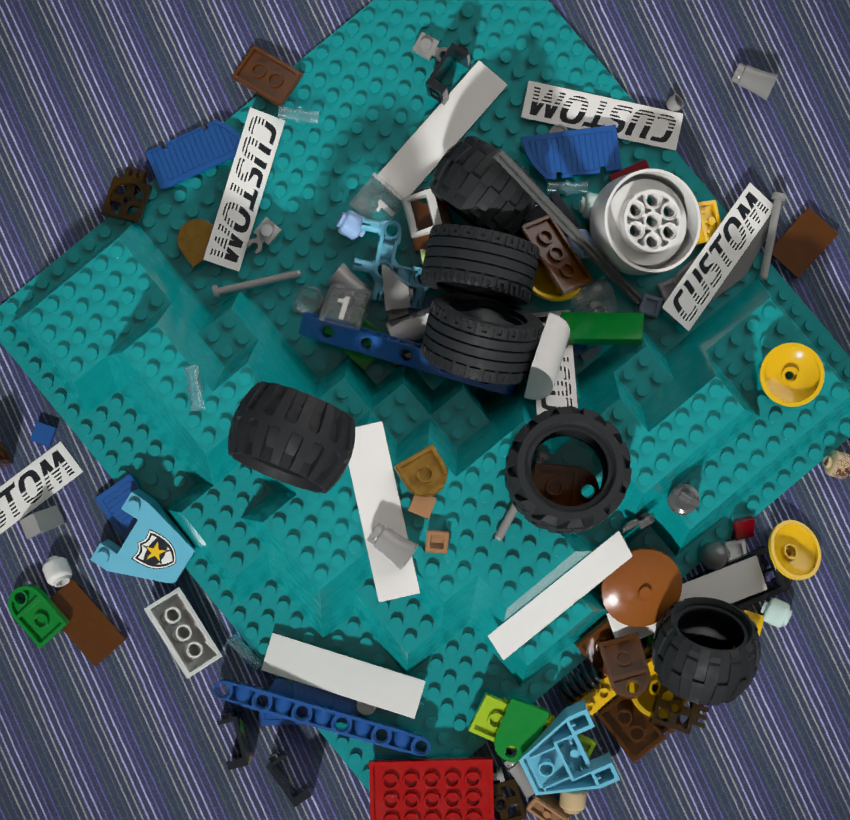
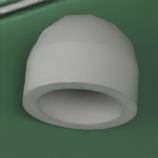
M674 94L669 97L666 106L670 111L674 112L682 109L684 103L678 94Z

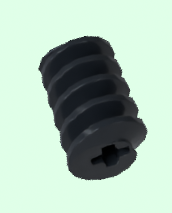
M593 663L591 664V671L584 667V675L577 671V678L571 674L569 675L570 682L563 678V685L558 684L559 690L567 703L571 704L574 699L579 700L581 696L585 697L588 695V692L593 693L595 688L599 690L602 688V684L605 685L601 672Z

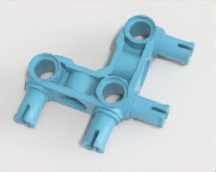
M363 217L362 223L369 224L370 226L361 225L360 230L378 233L379 241L375 260L367 261L355 257L353 263L361 264V266L353 265L352 270L370 273L373 281H375L371 299L376 300L379 292L378 300L384 301L383 277L378 273V267L381 264H385L407 281L408 286L413 287L414 301H412L411 307L423 310L426 292H429L430 287L418 282V275L422 272V268L398 265L395 259L397 245L400 244L401 240L400 224L386 219L376 221ZM390 224L395 225L397 228V233L394 236H390L386 232V228Z

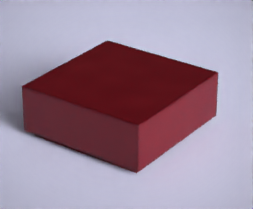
M752 516L733 519L732 538L740 540L754 537L755 519Z

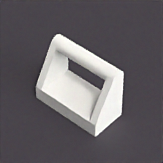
M431 189L402 198L411 238L428 235L433 227L418 231L411 201L426 198L433 226L442 224L436 198Z

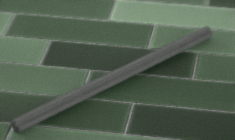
M502 149L497 150L493 155L497 162L629 300L638 305L643 300V297L505 151Z

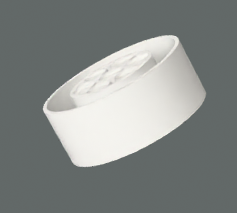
M643 169L611 181L596 197L590 214V233L594 246L618 271L629 275L653 274L678 266L692 253L701 230L700 209L693 192L679 177L661 169ZM648 196L652 200L651 206L647 203ZM631 206H633L635 209L634 215H632L630 212ZM664 207L668 210V216L664 215ZM647 217L651 219V226L647 224ZM630 227H633L635 230L634 236L630 234ZM664 228H666L668 231L667 237H665L663 234ZM647 238L651 240L650 247L647 245Z

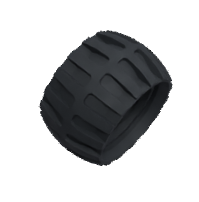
M261 381L248 391L234 413L228 436V454L236 461L263 475L297 488L325 494L339 481L350 462L355 443V420L346 412L311 394L277 383Z

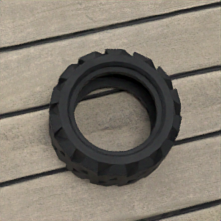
M573 406L556 407L555 410H546L533 417L521 428L515 437L506 457L504 469L505 486L516 510L524 515V518L534 526L558 534L579 533L600 524L619 507L630 485L632 468H630L631 456L626 442L623 443L620 432L610 421L606 422L598 413L585 408L580 410ZM567 436L585 442L594 450L602 466V483L593 500L579 506H562L551 502L539 492L531 475V459L535 449L540 444L551 438Z

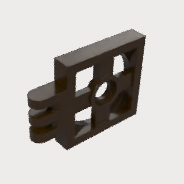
M127 167L123 178L114 176L101 214L141 224L153 188L150 184L145 183L147 171L142 170L140 173V169L135 168L133 170L132 167ZM119 186H128L126 193L123 195L115 194ZM136 188L141 189L142 200L134 197ZM126 197L131 198L129 204L124 203ZM112 202L120 203L119 214L113 212L111 208ZM133 207L138 208L134 213L127 215L129 209Z
M659 682L649 722L685 734H690L692 725L705 728V724L698 722V719L707 720V716L700 714V711L708 712L709 708L693 702H689L690 708L685 707L681 702L682 698L673 695V699L670 701L661 699L663 693L669 689ZM672 704H676L678 706V710L676 712H673L671 710ZM659 707L666 709L669 713L667 722L662 721L659 717ZM684 715L688 717L683 724L675 725L677 716Z
M514 777L506 779L504 782L493 783L495 795L494 810L500 813L501 820L526 819ZM501 787H510L515 791L516 795L504 796ZM498 800H504L505 805L499 807L497 805ZM518 803L516 813L509 818L507 809L510 805Z

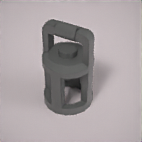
M689 484L675 486L667 498L670 510L678 515L691 513L700 503L697 490Z

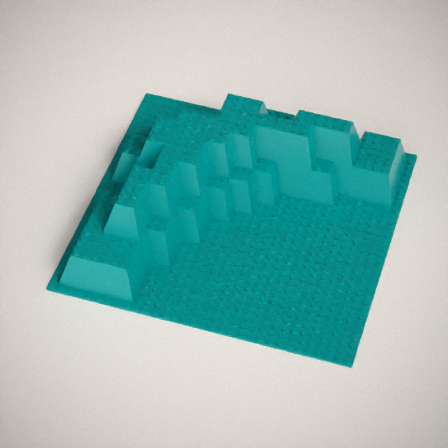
M373 0L292 66L303 73L304 76L282 108L257 95L224 123L232 127L240 135H242L250 107L285 120L249 240L257 237L253 232L266 217L278 226L282 232L270 246L264 243L262 245L263 249L258 255L255 253L258 244H252L250 248L247 247L239 272L206 260L193 268L181 252L177 242L179 230L190 220L201 219L214 226L233 165V158L163 191L160 190L155 178L149 183L153 188L141 224L108 217L0 305V343L115 483L131 473L140 485L138 489L154 498L196 550L185 568L262 662H264L272 633L426 681L415 719L376 707L375 711L370 715H362L357 709V715L408 729L426 736L430 741V751L424 756L400 752L317 728L369 792V760L468 758L488 741V739L468 731V726L485 692L500 699H503V697L509 699L512 696L533 704L586 659L574 642L607 616L606 613L608 611L600 597V583L505 660L502 659L488 638V635L616 532L620 531L621 533L624 524L637 519L639 515L647 511L649 514L654 513L655 522L643 529H640L639 525L621 535L629 549L644 546L656 548L666 553L677 565L681 578H683L702 562L700 552L705 544L712 541L723 544L732 537L733 519L747 516L754 518L819 464L826 455L850 438V357L771 263L767 279L760 280L759 275L763 260V254L760 250L746 276L709 302L689 331L677 320L671 322L668 312L662 308L664 305L662 301L657 319L644 315L642 345H599L601 351L585 362H582L579 357L574 359L578 409L582 410L585 408L598 413L606 422L610 421L620 432L623 443L626 442L631 456L630 468H632L630 485L619 507L600 524L579 533L558 534L548 532L546 529L534 526L524 518V515L517 512L504 538L501 541L495 539V534L512 504L509 492L505 486L504 469L507 454L521 428L533 417L537 416L536 400L524 398L528 380L524 383L516 384L514 395L510 396L404 365L395 368L393 362L376 358L364 371L337 346L305 337L298 333L303 312H310L330 318L343 304L337 301L338 298L344 299L345 296L326 285L343 263L367 285L366 287L373 291L375 281H373L370 273L353 271L352 267L353 265L361 266V264L353 263L355 257L367 261L375 260L379 241L378 233L366 231L363 237L359 236L355 240L341 235L338 232L336 223L342 212L346 213L348 210H352L367 219L376 221L386 219L398 222L401 226L400 244L397 245L396 262L398 265L406 267L416 266L422 268L423 266L420 251L414 252L402 201L375 179L379 172L441 104L427 94L425 84L438 65V62L433 56L429 61L412 51L422 32L438 40V48L444 47L448 49L454 43L457 46L461 44L469 50L470 68L468 69L455 61L441 81V84L447 87L448 95L478 61H481L507 84L504 90L459 141H463L466 136H475L497 150H504L538 184L539 188L548 198L558 192L579 226L585 223L590 226V220L584 219L582 213H579L581 197H584L587 193L599 194L610 183L608 176L618 171L605 172V167L603 166L600 167V173L562 178L561 172H557V179L544 180V177L529 162L522 146L521 137L549 133L555 125L521 117L528 82L533 81L626 102H635L548 0ZM444 53L440 54L439 57L441 59L444 56ZM566 127L568 131H569V130H577V129H573V128H568V127ZM618 138L622 169L646 159L650 169H661L683 180L693 192L697 202L716 200L720 221L724 220L728 212L675 150ZM436 167L414 192L423 188H430V184L434 180L432 176ZM142 191L138 192L134 197L142 200ZM648 196L647 203H652L651 198ZM426 198L420 199L421 203L427 204ZM380 199L395 212L393 216H390L383 208L379 212L376 210ZM133 207L129 209L127 215L134 213L138 208ZM448 207L451 224L472 226ZM664 207V215L668 216V210ZM120 208L115 211L116 214H119ZM650 218L647 219V224L649 226H651L652 224ZM390 224L387 226L386 232L388 235L394 236L397 233V228L395 225ZM630 227V234L634 236L635 230L633 227ZM664 228L663 234L668 233L667 229ZM518 232L513 235L522 238ZM647 238L646 242L647 245L650 247L651 240ZM707 243L695 246L686 260L667 271L647 275H629L618 272L641 296L643 293L661 298L656 285L676 277L678 271L698 256ZM588 257L580 260L594 281L582 287L576 296L565 301H548L532 293L530 302L527 305L516 307L530 313L561 310L593 312L588 302L593 300L594 302L600 301L601 305L596 306L598 312L637 313L639 304L635 305ZM380 265L378 267V273L382 276V268ZM295 270H300L301 272L300 278L221 295L220 299L217 300L214 298L212 290L214 285H217L219 288ZM420 273V274L418 275V282H419L420 284H422L421 279H420V277H421V273ZM433 288L426 292V296L435 298L440 294H447ZM379 292L376 300L371 299V293L361 307L355 301L349 300V303L380 331L389 335L385 324L389 322V317L384 301L378 300ZM420 339L419 342H418V341H414V342H415V343L422 344L423 339ZM781 344H803L811 348L822 361L825 373L823 386L819 394L807 404L796 407L782 406L772 401L762 389L759 378L761 363L769 351ZM587 345V347L584 350H582L580 354H582L594 345ZM404 349L403 353L407 354L411 353V351L408 349ZM787 372L785 375L786 378L790 380L792 378V373ZM261 381L273 382L318 397L346 412L355 420V427L382 421L408 540L419 545L412 558L420 593L383 602L378 601L349 465L339 481L327 493L323 494L297 488L263 475L236 461L228 454V436L234 413L244 396L255 384ZM560 436L543 442L535 449L531 459V467L537 458L535 452L539 450L550 456L549 461L545 460L544 463L587 469L597 479L600 489L602 466L597 454L585 442L573 437ZM433 444L446 465L447 480L443 489L436 495H433L437 499L431 515L427 519L408 511L414 494L406 488L394 466ZM679 484L692 485L699 494L700 503L698 507L687 515L675 514L668 506V495ZM585 485L581 490L582 495L585 497L592 495L593 487ZM427 529L449 531L447 554L425 552ZM273 674V675L275 676V678H285V677H282V676H278V675ZM287 678V684H293V681ZM340 722L337 725L340 728H344L348 725V722ZM384 729L376 731V736L379 739H384L388 735ZM419 740L416 742L415 747L418 750H424L427 747V743Z

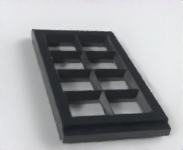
M768 544L732 559L722 567L725 568L756 555L759 557L766 554L771 568L762 571V574L765 575L773 571L778 585L752 597H746L745 600L738 603H731L741 610L792 587L789 579L780 573L773 564ZM708 569L694 575L691 579L694 580L717 570Z

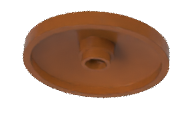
M634 547L629 549L633 556L600 582V597L604 607L615 620L628 626L643 627L659 622L665 612L670 609V606L679 601L682 592V578L677 565L663 551L652 547Z

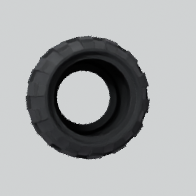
M466 136L463 141H458L437 164L432 176L434 180L430 184L431 192L472 226L514 235L532 215L537 202L493 157L497 149L478 137ZM524 171V173L538 186V184Z
M708 597L686 598L671 605L670 609L665 612L656 626L651 646L652 663L660 683L674 695L689 702L704 705L729 703L736 700L737 696L742 695L756 675L761 656V643H759L758 628L755 622L736 606L723 600Z

